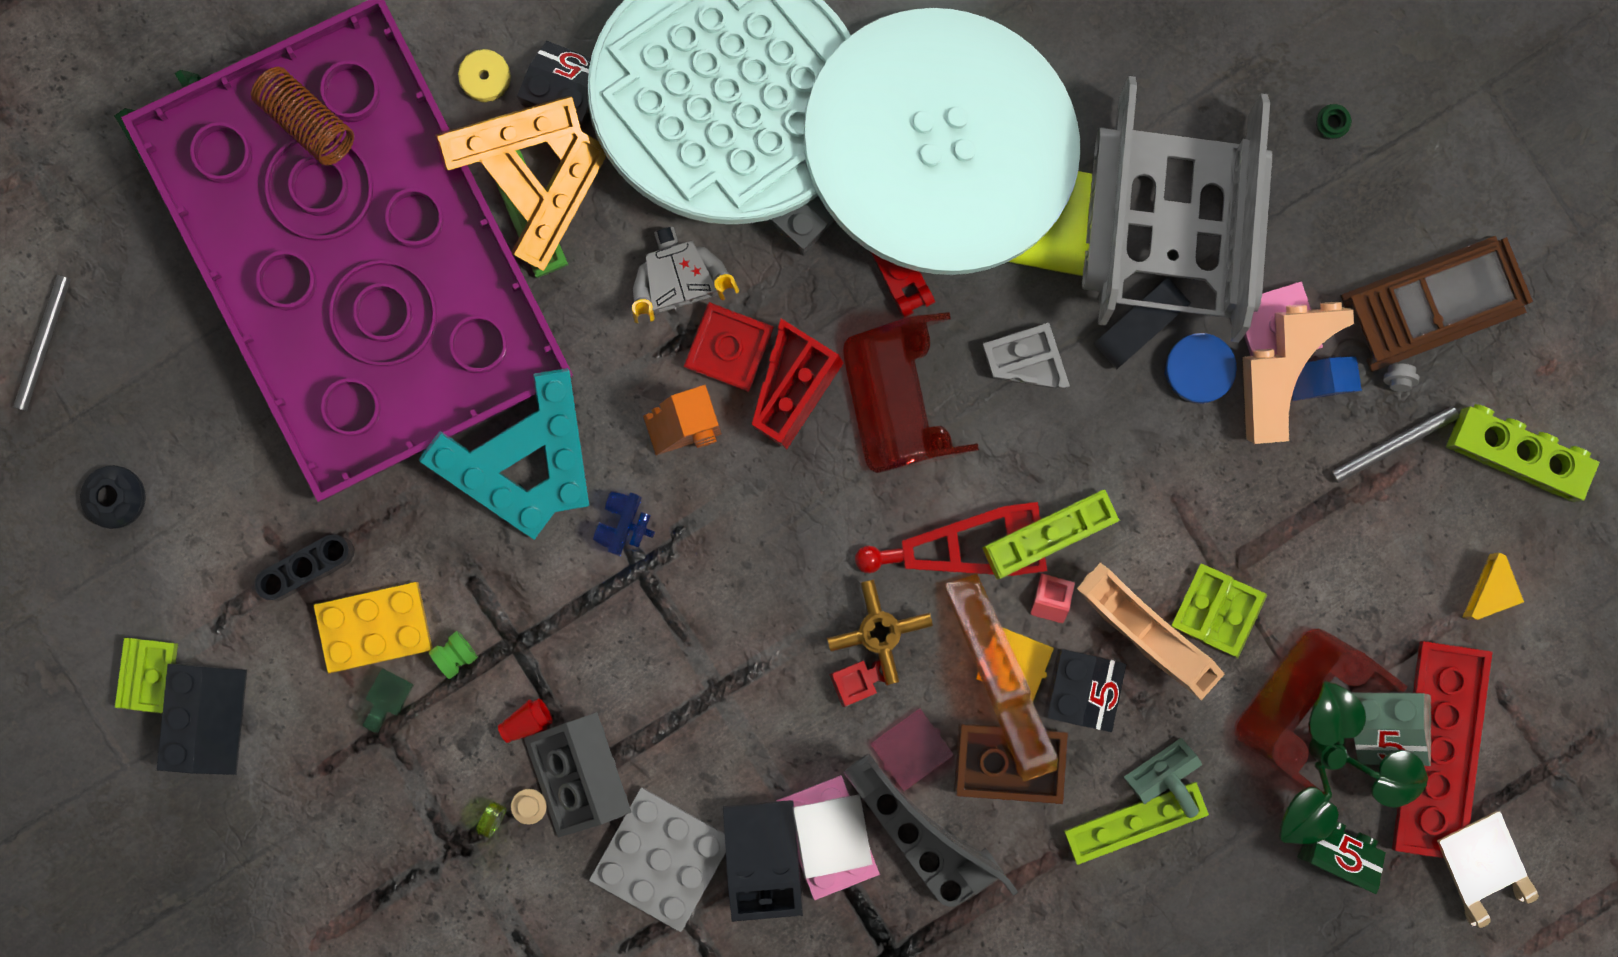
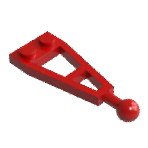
M1038 502L1003 506L903 540L902 548L880 551L874 546H864L856 553V566L864 573H874L882 565L904 562L905 569L994 575L990 564L961 562L957 533L1004 517L1007 536L1040 520ZM947 536L950 562L915 560L913 547ZM1044 557L1007 576L1047 572L1046 558Z

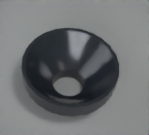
M115 465L105 466L91 473L84 481L80 493V503L85 515L96 525L109 529L123 528L136 521L141 515L146 501L145 488L140 478L133 471ZM110 485L117 492V500L113 505L105 507L99 502L98 494L103 487Z

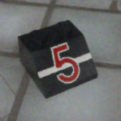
M546 40L530 63L517 95L520 104L529 108L570 96L573 98L580 128L585 130L591 117L588 105V76L591 58Z
M1058 649L1043 717L1112 732L1127 664Z

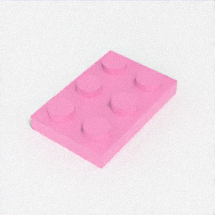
M842 775L776 801L793 800L794 807L847 797L849 793ZM798 845L799 862H800V865H801V867H802V862H801V857H800V851H799V845ZM872 853L873 865L806 879L814 900L880 875Z

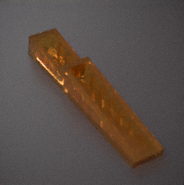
M978 574L945 584V591L1023 782L1057 771L1058 757L1030 698L1031 690Z

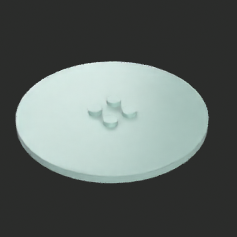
M624 0L607 20L598 36L589 66L588 105L597 139L614 168L633 188L655 204L673 213L694 220L718 224H748L785 215L802 207L818 196L809 174L803 144L806 107L821 69L834 51L851 35L838 15L823 0Z
M943 8L913 9L882 17L864 26L845 40L829 57L815 81L805 112L803 144L806 163L816 192L827 211L837 224L865 249L891 263L915 271L945 275L968 274L991 269L1020 256L1046 235L1057 221L1069 201L1079 170L1080 135L1078 122L1071 99L1055 70L1030 43L1018 34L997 22L969 12Z

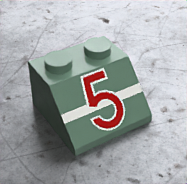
M1352 692L1360 700L1366 712L1365 726L1362 732L1357 737H1354L1358 762L1380 765L1381 761L1388 754L1396 750H1407L1417 755L1424 766H1431V695L1424 693Z

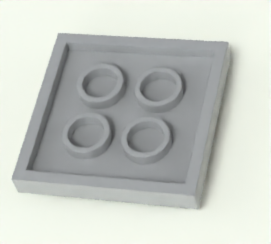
M641 787L630 806L632 813L625 815L589 881L682 932L726 853L725 834Z

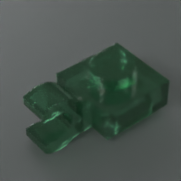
M382 668L366 697V700L373 703L374 706L367 716L363 727L378 733L388 712L396 716L399 715L414 684Z

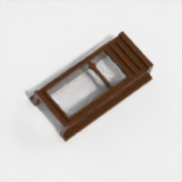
M1496 236L1340 295L1345 308L1352 305L1354 307L1373 355L1366 359L1371 372L1527 313L1524 306L1533 302L1508 238L1497 240Z

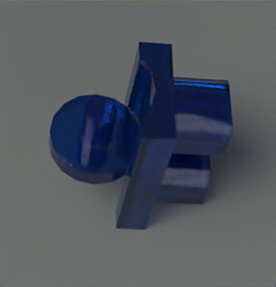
M610 492L604 509L621 515L617 529L599 522L593 540L609 548L608 552L621 556L630 530L633 531V535L629 545L637 548L640 546L643 535L653 538L655 531L646 528L651 515L641 512L637 524H633L642 497L631 492L629 496Z

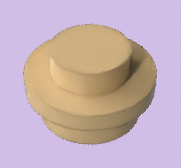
M524 789L518 792L511 803L513 816L523 824L537 823L544 817L547 809L544 796L534 789Z

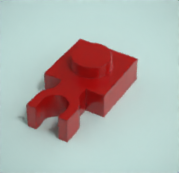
M880 660L875 661L869 669H867L864 661H859L829 674L842 707L877 693L873 683L877 681L885 682L884 677L879 671L881 666Z

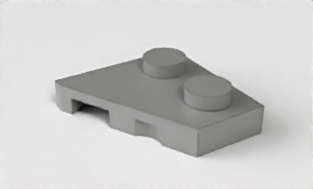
M1049 323L982 344L992 378L1060 389L1070 387Z

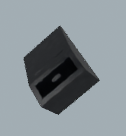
M793 800L723 806L728 890L732 922L803 916L797 834L792 807H794Z

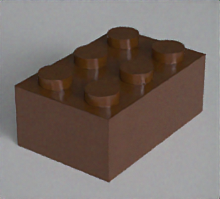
M959 723L954 794L960 797L1063 804L1068 732Z

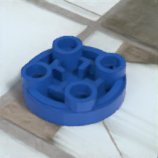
M1197 333L1183 338L1174 345L1168 354L1164 375L1172 390L1179 397L1192 403L1205 404L1215 401L1227 393L1235 380L1237 366L1232 350L1223 340L1211 334Z

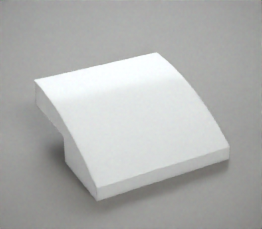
M860 794L792 807L805 879L873 865Z

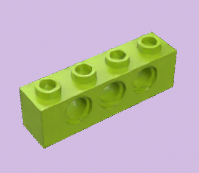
M1475 404L1474 407L1470 406L1461 409L1446 448L1571 502L1584 501L1600 463L1590 458L1591 453L1577 446H1571L1570 449L1558 444L1559 439L1544 432H1539L1538 435L1525 430L1526 424L1511 418H1507L1506 421L1493 416L1494 411L1479 404ZM1488 428L1494 430L1498 436V442L1494 447L1487 444L1485 440V432ZM1520 442L1525 443L1530 450V456L1526 461L1522 460L1517 453V447ZM1553 456L1557 457L1562 463V469L1558 475L1553 473L1549 466L1550 459Z

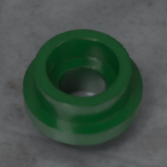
M1338 104L1325 106L1316 118L1318 131L1329 139L1343 137L1349 131L1352 123L1348 110ZM1328 117H1335L1338 120L1339 125L1337 128H1332L1328 125Z

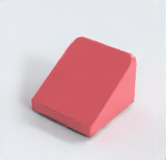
M1041 573L1031 608V615L1064 623L1070 609L1075 582Z

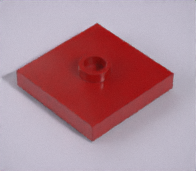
M708 302L684 368L749 392L774 326Z

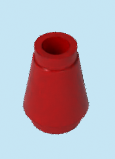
M538 698L535 701L529 699L498 725V731L502 739L506 743H510L511 741L547 730V726L553 720L549 709L541 699Z

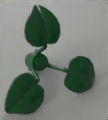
M1324 681L1320 696L1311 711L1308 722L1309 733L1312 736L1309 744V753L1318 761L1314 767L1319 771L1324 794L1317 787L1311 786L1303 789L1293 798L1280 826L1279 839L1284 843L1313 844L1326 839L1334 831L1339 812L1337 807L1329 802L1332 792L1325 769L1335 770L1343 767L1345 763H1349L1367 775L1376 778L1371 794L1377 802L1387 807H1400L1411 803L1422 794L1427 786L1428 776L1424 764L1417 755L1410 751L1396 750L1385 756L1380 763L1379 772L1370 769L1347 754L1343 746L1344 738H1354L1362 732L1366 722V712L1360 700L1353 693L1332 682Z

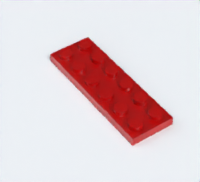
M1420 641L1413 693L1431 695V766H1424L1428 781L1422 794L1411 803L1397 808L1392 850L1444 858L1437 840L1470 824L1492 651Z

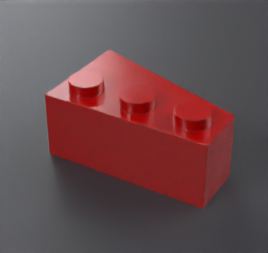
M781 318L774 350H772L770 355L769 368L765 382L762 384L752 425L758 432L787 450L844 362L839 354Z

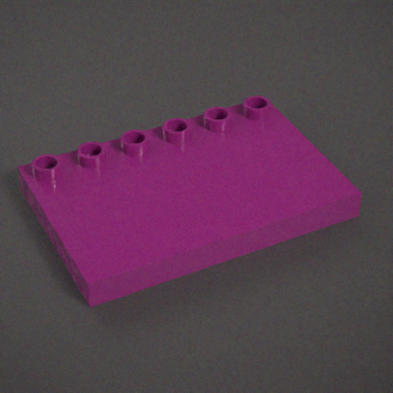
M367 0L121 117L317 502H322L425 451L439 431L451 438L535 396L533 378L535 373L568 368L570 377H573L468 165L448 171L444 169L435 135L450 130L384 0ZM273 67H283L321 101L323 105L342 120L344 124L353 130V145L340 161L328 166L319 163L304 147L251 100L252 87L263 72ZM278 74V75H276L275 77H273V78L265 85V87L263 88V90H262V92H261V95H260V101H261V99H262L263 93H264V91L266 90L267 86H268L273 80H275L276 78H278L279 76H282V75H284V74ZM282 78V79H280L279 81H277V82L269 89V91L267 92V94H266L264 100H267V97H268V95L270 94L271 90H272L277 84H279L281 81H283L284 78ZM344 131L338 144L325 154H321V157L333 152L345 138L346 131ZM340 133L337 134V136L328 146L324 147L323 151L329 148L337 140V138L340 136Z

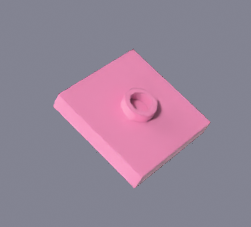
M1302 281L1262 294L1260 307L1257 312L1253 313L1251 326L1244 335L1251 356H1253V350L1274 349V354H1277L1276 312H1286V306L1301 304L1307 305V310H1311Z

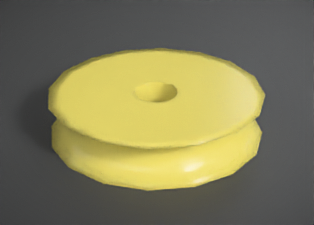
M487 49L476 50L467 55L461 62L458 71L459 84L466 95L480 102L494 101L503 96L509 87L511 79L510 69L504 58L495 51ZM488 72L489 77L483 80L480 78L481 73Z

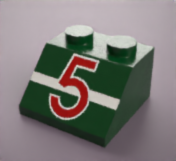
M1337 821L1334 831L1326 839L1313 844H1302L1297 855L1298 858L1360 888L1377 894L1386 852L1376 848L1379 841L1360 832L1355 838L1344 832L1346 825Z

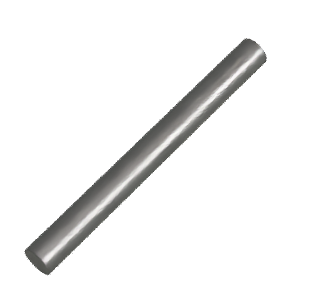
M60 275L56 277L13 405L15 408L25 411L28 409L71 280L67 277Z
M1454 406L1445 409L1331 471L1334 481L1337 484L1453 422L1459 418V414Z

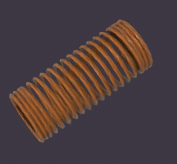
M279 66L273 67L263 72L257 78L251 90V100L304 147L319 163L326 166L335 164L349 152L354 142L353 130L323 105L309 90L302 86L287 70ZM278 74H284V75H282V76H279V77L276 78L275 80H273V81L267 86L266 90H265L264 93H263L262 99H261V101H260V95H261V92H262L263 88L265 87V85H266L273 77H275L276 75H278ZM284 78L283 81H281L279 84H277V85L271 90L270 94H269L268 97H267V100H264V99H265V96H266V94H267V92L269 91V89H270L277 81H279L280 79ZM344 131H346L345 138L333 152L321 157V154H325L338 144ZM340 133V136L337 138V140L329 148L323 151L324 147L328 146L334 140L337 134Z

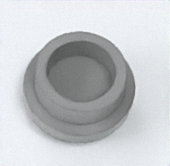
M1393 364L1388 367V372L1384 374V383L1389 385L1394 391L1406 392L1419 384V375L1416 374V367L1412 365Z

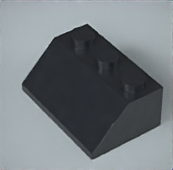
M179 663L167 665L157 771L237 775L247 679L246 669Z

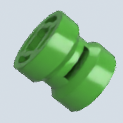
M459 631L454 632L448 637V642L444 647L437 645L429 651V655L448 679L459 673L460 665L471 664L478 658L471 645Z

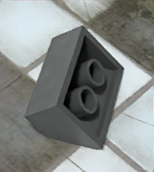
M597 712L524 738L558 838L602 825L632 813Z

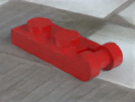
M870 252L904 318L914 314L913 310L922 305L928 307L935 303V299L920 271L898 266ZM914 285L917 293L906 297L902 289Z

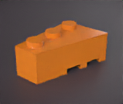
M706 385L671 395L660 403L661 410L659 407L651 410L652 413L643 416L655 455L695 443L697 448L705 447L716 443L715 436L722 434Z

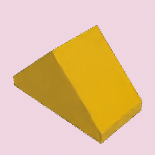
M1492 553L1489 555L1463 614V618L1479 620L1524 602L1506 555L1502 553Z

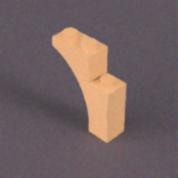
M1342 302L1320 303V309L1307 310V305L1303 304L1286 306V312L1275 313L1277 354H1274V349L1253 350V356L1243 357L1246 440L1254 444L1289 441L1290 402L1295 384L1303 367L1322 343L1340 330L1354 324L1353 310L1342 307Z
M1099 563L1092 572L1087 574L1081 585L1077 588L1106 622L1131 640L1146 658L1201 701L1225 675L1212 658L1157 615L1102 563Z

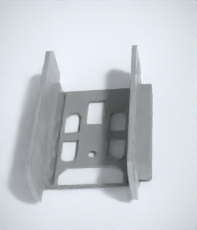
M1128 76L1119 96L1115 128L1099 127L1096 136L1086 243H1089V249L1085 251L1082 289L1099 292L1100 309L1098 325L1106 326L1115 310L1116 303L1231 318V342L1239 343L1251 326L1253 313L1257 312L1260 307L1263 290L1272 169V151L1267 150L1270 113L1268 94L1261 93L1249 112L1246 138L1240 144L1133 130L1137 82L1136 77ZM1167 158L1193 161L1190 203L1164 200ZM1139 176L1149 177L1155 184L1153 213L1130 210L1132 183ZM1207 185H1215L1223 192L1222 222L1199 219L1201 190ZM1129 225L1152 228L1150 254L1143 262L1133 261L1127 254ZM1197 234L1220 236L1219 262L1216 269L1212 271L1202 270L1196 263ZM1170 250L1177 251L1178 259L1175 261L1168 259L1167 252ZM1135 272L1202 280L1216 293L1215 310L1123 299V282Z

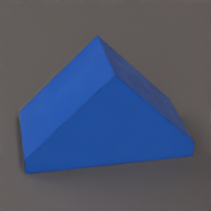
M1336 357L1307 362L1295 384L1292 401L1362 391L1357 357Z

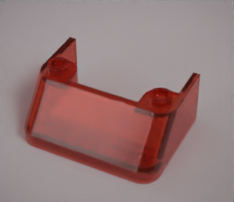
M950 312L909 316L853 335L844 343L843 357L867 466L875 473L941 461L979 450L978 443L953 447L951 436L944 427H929L915 360L925 357L929 351L930 336L928 327L950 320Z
M1309 629L1298 638L1239 716L1234 728L1237 739L1244 746L1302 790L1316 786L1298 773L1308 759V748L1305 742L1295 735L1293 731L1318 700L1324 681L1331 682L1336 677L1347 685L1359 686L1367 682L1370 677H1373L1390 691L1404 692L1408 687L1365 653L1322 629Z

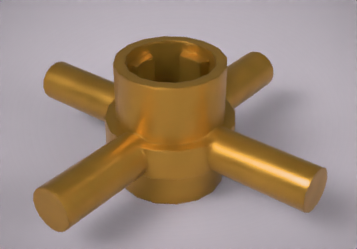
M874 579L861 582L868 615L861 622L858 631L827 638L830 652L863 644L869 651L878 653L885 684L898 683L899 678L892 649L898 644L901 634L932 627L930 613L897 620L893 615L882 611ZM876 622H882V625L888 627L890 634L886 636V641L879 643L877 638H871L870 631L874 630Z

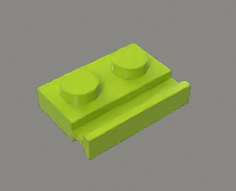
M124 638L115 708L163 713L167 665L176 664L178 643Z

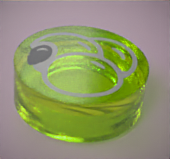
M497 802L490 803L480 818L477 832L490 839L500 826L506 812V807Z

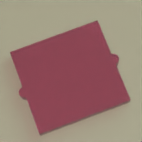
M920 708L870 743L884 762V770L891 772L904 791L954 756L940 737V729L933 727Z

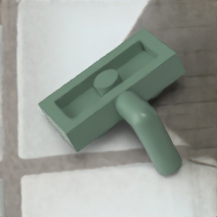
M1182 738L1124 776L1130 788L1144 805L1169 788L1186 817H1195L1199 812L1191 795L1180 780L1202 766V763Z

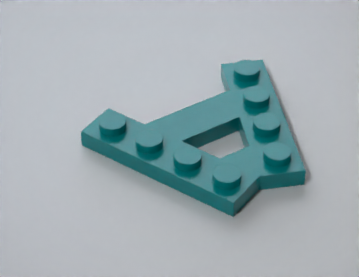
M568 368L533 374L538 411L470 452L439 431L419 458L422 464L533 540H535L555 512L589 506L571 377ZM544 446L548 479L527 491L501 473V471Z

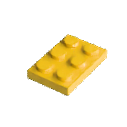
M418 582L314 605L328 673L428 652L433 649Z

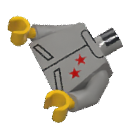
M674 227L663 228L654 232L659 250L647 254L646 262L638 268L633 286V319L635 323H638L639 315L649 314L650 322L655 319L654 313L659 314L718 295L721 300H725L724 290L733 288L737 294L739 289L732 275H729L722 261L707 248L696 247L693 241L679 244Z

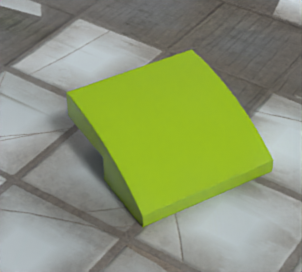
M1201 563L1171 626L1201 642L1238 658L1267 598V594Z

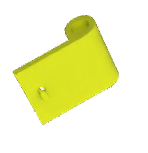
M1078 171L1069 201L1054 225L1033 247L1008 262L1083 276L1085 251L1089 249V243H1086L1092 182L1091 173Z

